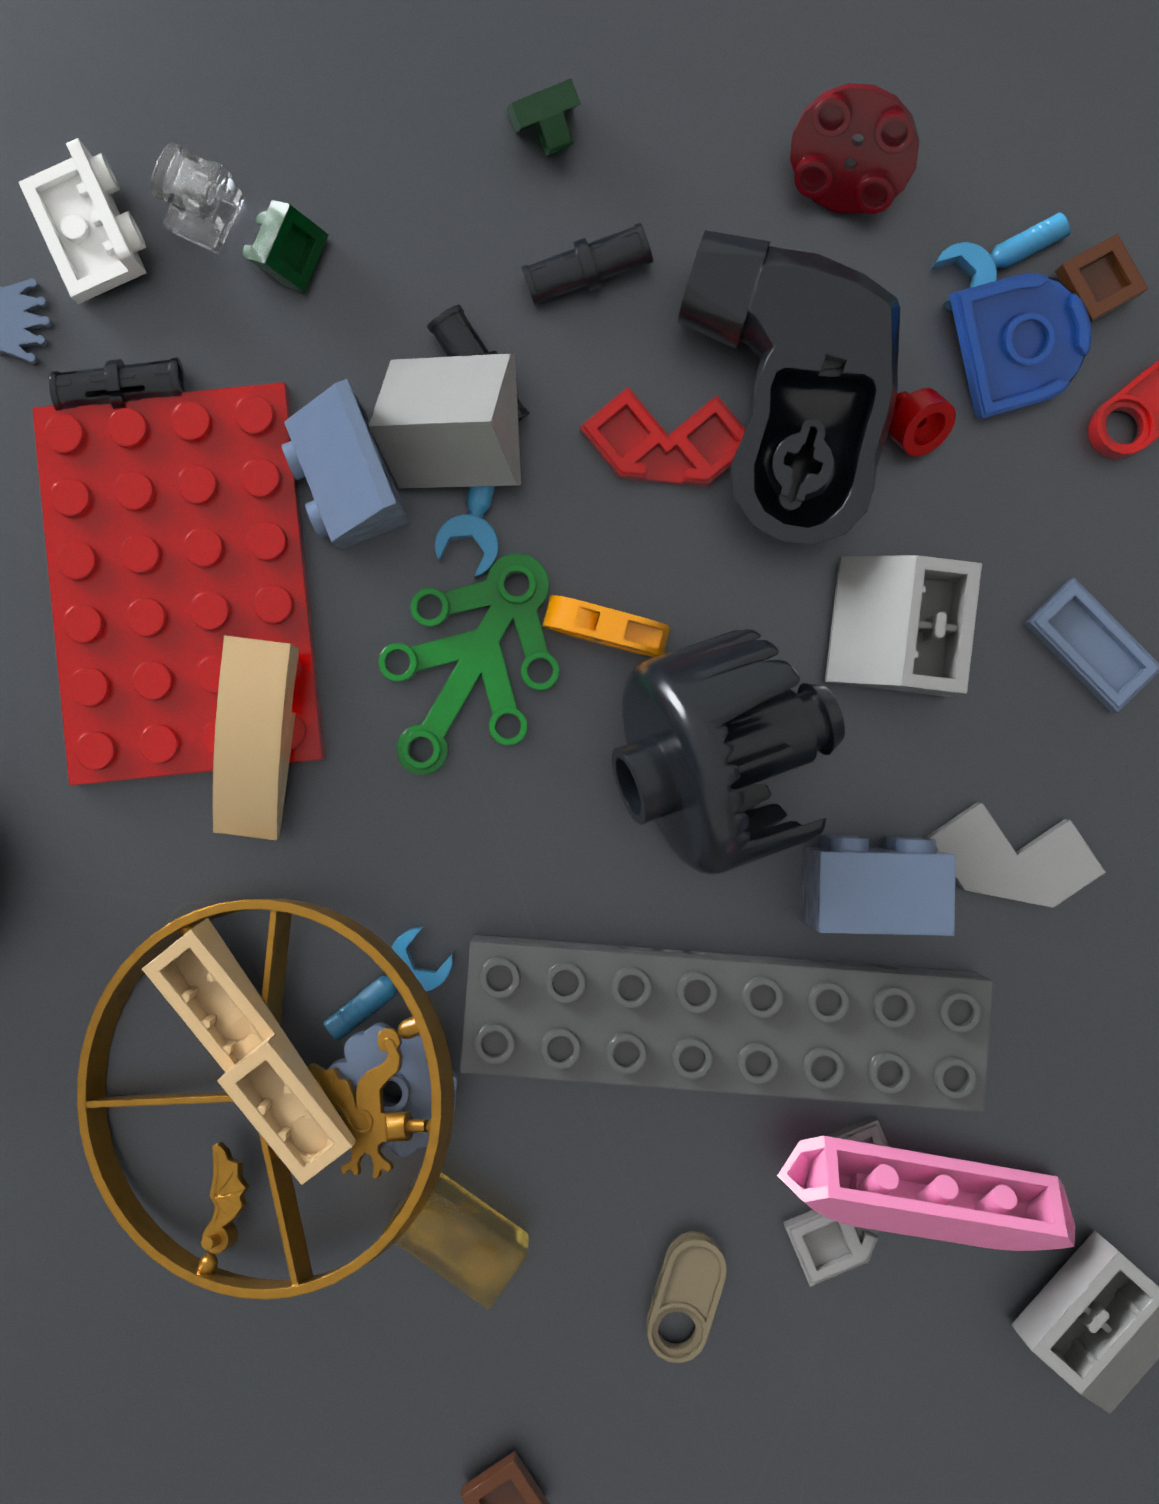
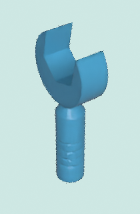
M1059 212L1043 222L1028 228V230H1024L996 245L991 254L983 247L974 243L961 242L953 244L940 254L931 269L956 263L971 278L969 288L993 282L997 279L996 268L1007 269L1028 258L1030 255L1068 237L1071 234V228L1067 218ZM947 299L942 307L952 311L951 301Z
M495 486L469 487L465 501L468 513L455 516L441 526L435 540V552L440 564L452 540L474 539L484 553L474 578L479 579L489 573L490 568L499 556V542L494 529L482 518L483 514L490 508Z
M424 926L414 927L399 936L391 948L409 966L424 990L430 991L440 986L450 974L454 964V951L438 970L415 967L408 946ZM388 976L378 977L359 994L354 996L352 1000H349L339 1010L324 1020V1026L334 1039L340 1041L359 1026L360 1023L364 1022L366 1018H369L394 998L397 988Z

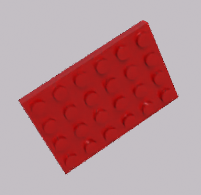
M285 382L181 392L182 396L155 397L125 402L126 408L113 409L111 404L78 406L77 408L56 411L54 406L32 408L69 785L212 772L224 635L289 643L299 647L291 712L296 714L289 764L326 760L298 480L296 481L282 449V444L291 441L284 421L291 417L289 388Z

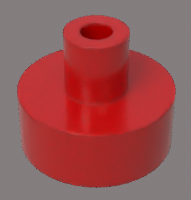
M922 388L911 394L907 391H902L896 397L895 412L889 428V436L907 454L911 456L926 455L939 447L950 434L956 419L955 408L932 388Z

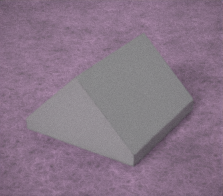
M515 354L395 359L390 361L369 428L398 488L521 485Z

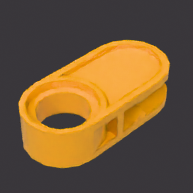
M550 595L542 624L544 628L561 634L652 658L665 654L666 643L671 631L670 626L655 620L558 595Z

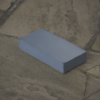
M1075 578L1068 580L1024 623L1111 713L1119 712L1159 673V663Z

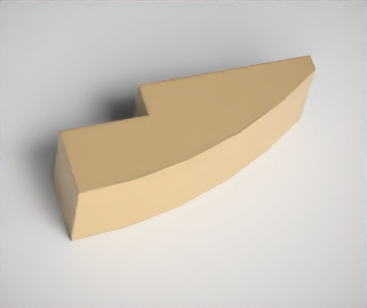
M224 635L215 724L213 833L276 841L280 838L296 714L291 712L299 655V647L289 643Z

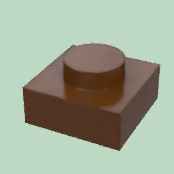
M1118 233L1061 264L1055 271L1060 282L1073 294L1076 293L1081 298L1091 323L1141 296L1149 289Z
M515 1451L463 1485L460 1496L465 1504H550Z

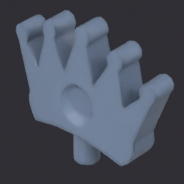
M29 278L9 286L0 287V355L6 354L35 365L38 361L37 357L31 352L26 353L23 348L47 346V340L44 336H36L29 331L43 327L50 328L52 322L47 316L41 317L32 314V312L39 308H47L48 303L42 296L35 298L26 295L30 290L36 291L39 288L37 281L34 278Z

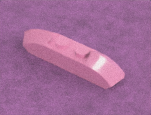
M829 1136L800 1140L777 1175L811 1209L829 1219L855 1227L998 1250L1039 1251L1075 1247L1076 1225L1065 1187L1058 1176Z

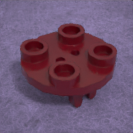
M848 83L823 92L804 109L792 133L790 162L795 174L794 182L797 190L802 195L811 198L813 202L834 212L877 214L885 211L890 207L894 198L904 191L916 170L920 139L913 115L896 95L876 85ZM855 134H861L864 139L858 142L852 137ZM852 158L856 161V164L849 166L845 161Z

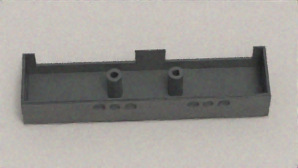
M474 935L470 941L460 1073L984 1112L993 980L977 972Z

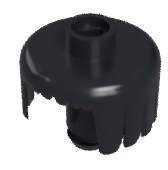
M751 629L734 630L646 660L637 665L627 677L622 697V718L627 744L612 751V768L620 796L631 817L640 825L655 821L663 837L676 855L695 871L709 875L724 873L802 844L823 832L826 818L804 825L797 821H788L776 825L787 816V813L780 805L770 804L750 810V808L762 803L771 796L770 789L766 784L754 783L812 763L816 759L817 750L823 755H830L843 741L845 736L843 715L832 692L823 685L802 683L796 694L791 688L795 687L800 681L797 671L787 661L767 660L776 656L779 653V649L767 640H756L761 635Z

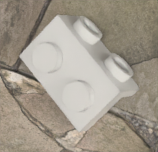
M76 138L66 143L72 158L19 181V185L70 297L77 304H80L147 272L137 253L146 248L143 236L130 212L127 211L120 214L111 194L119 191L120 187L109 163L102 153L92 156L79 138Z

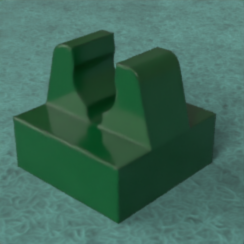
M572 78L512 102L507 107V112L515 133L530 127L534 128L545 156H548L573 144L564 113L574 110L581 103Z
M272 200L268 211L260 212L257 215L255 222L261 227L253 246L244 245L242 255L285 287L305 292L329 234L291 204Z

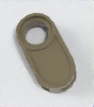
M690 1231L680 1234L671 1242L666 1251L648 1309L646 1330L650 1347L658 1357L667 1362H687L701 1353L707 1342L726 1280L727 1265L721 1246L713 1237L704 1232ZM673 1312L685 1313L690 1316L695 1324L691 1337L685 1342L678 1344L664 1340L658 1331L662 1318Z

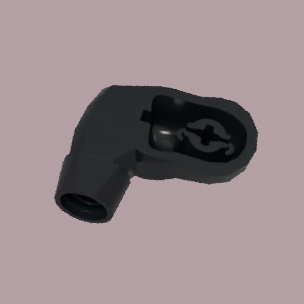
M705 230L687 282L678 316V323L737 349L740 341L748 345L761 358L754 387V411L731 463L732 495L753 526L778 541L814 545L845 535L868 510L875 486L877 465L895 412L898 390L901 308L898 299L864 273L820 254L769 246L771 241Z

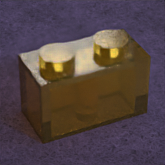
M441 1172L424 1208L407 1231L395 1243L489 1310L526 1258L529 1234ZM418 1175L390 1213L382 1234L387 1231L403 1209L415 1186Z

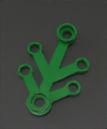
M520 553L509 554L498 559L492 565L485 581L444 592L435 588H424L418 591L411 600L410 609L414 619L427 628L441 626L446 622L448 616L489 606L490 608L479 627L475 630L412 647L402 643H393L386 646L380 653L378 660L379 669L386 678L394 682H406L413 678L416 672L458 661L422 725H414L406 729L398 740V759L401 765L409 772L417 775H429L437 772L445 765L449 756V744L445 736L481 674L492 711L489 721L491 736L498 743L508 746L518 744L524 739L528 731L527 719L517 709L499 643L513 619L526 657L521 666V675L528 687L537 691L548 690L556 684L559 678V665L556 659L548 653L537 612L548 596L549 580L544 567L533 557ZM513 574H523L530 583L527 592L521 596L510 595L505 590L507 578ZM427 597H436L441 600L442 611L435 619H424L419 613L420 603ZM396 651L406 652L410 658L409 669L401 675H394L388 669V659ZM542 659L551 664L553 674L547 682L535 683L530 679L528 669L532 662ZM506 714L515 715L521 723L520 732L511 739L503 738L497 731L499 718ZM420 737L429 739L433 744V754L425 762L416 761L410 752L411 744Z

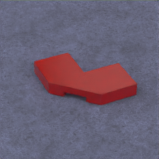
M629 387L580 426V433L619 479L697 487L710 486L731 468V463L746 430L717 395L668 435Z

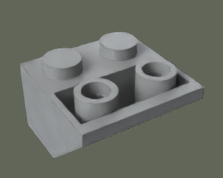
M919 555L841 556L838 565L825 683L942 697L967 694L982 563Z
M1094 1230L1011 1325L1030 1350L1079 1394L1111 1414L1159 1359V1286Z

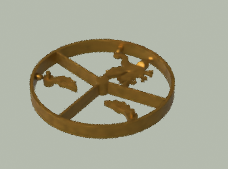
M246 899L223 902L195 910L175 919L156 931L133 951L107 984L92 1014L80 1054L77 1077L79 1130L91 1174L104 1202L129 1237L154 1261L174 1275L215 1293L247 1299L290 1298L335 1284L369 1264L390 1248L407 1231L422 1211L436 1186L445 1163L451 1139L454 1117V1080L451 1057L438 1015L422 984L400 956L371 930L329 908L303 901L289 899ZM252 909L271 910L262 999L279 1025L281 1023L292 914L327 926L356 944L387 974L412 1014V1017L403 1020L398 1025V1031L394 1028H385L378 1032L377 1044L381 1051L387 1052V1059L381 1065L368 1070L358 1081L357 1091L352 1079L343 1078L338 1067L326 1070L316 1063L308 1066V1069L334 1108L342 1114L340 1117L356 1139L354 1146L350 1148L351 1160L341 1166V1172L346 1174L352 1170L354 1175L360 1174L362 1170L361 1161L367 1153L371 1156L374 1165L372 1177L376 1179L382 1175V1170L388 1173L394 1168L393 1162L387 1159L381 1152V1144L383 1142L410 1141L413 1133L427 1132L429 1134L423 1165L415 1186L403 1209L387 1231L368 1250L352 1262L326 1273L313 1275L291 1172L259 1133L290 1279L284 1280L254 1278L217 1267L218 1259L215 1254L230 1249L238 1240V1230L232 1221L246 1207L247 1201L244 1195L250 1187L243 1177V1162L232 1158L230 1148L223 1142L212 1146L213 1180L209 1196L215 1205L213 1218L203 1232L201 1246L209 1252H205L201 1258H198L166 1234L145 1211L133 1193L120 1167L113 1147L106 1107L234 1102L226 1091L106 1096V1070L114 1029L132 989L144 973L142 968L206 918H209L211 921L224 915ZM416 1036H421L431 1083V1119L429 1121L427 1119H413L410 1111L384 1112L383 1088L401 1070L403 1059L400 1050L402 1044L401 1037L403 1039H412Z

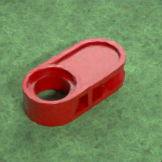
M1159 360L1146 368L1104 402L1090 417L1087 427L1088 439L1093 449L1101 456L1112 460L1126 459L1143 450L1159 437ZM1123 411L1134 418L1137 424V434L1131 444H1120L1110 438L1106 429V422L1111 412Z

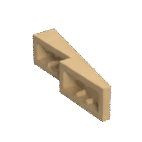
M209 918L193 927L142 968L152 983L225 1071L217 1080L218 1083L301 1185L354 1146L356 1139Z

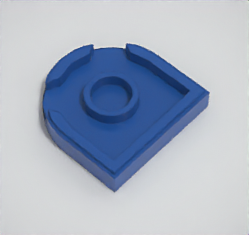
M1040 273L1020 274L949 293L975 418L990 417L1040 403L1059 395L1070 385V382L1079 371L1084 357L1088 356L1091 348L1092 330L1087 309L1076 293L1073 294L1066 286L1049 276Z

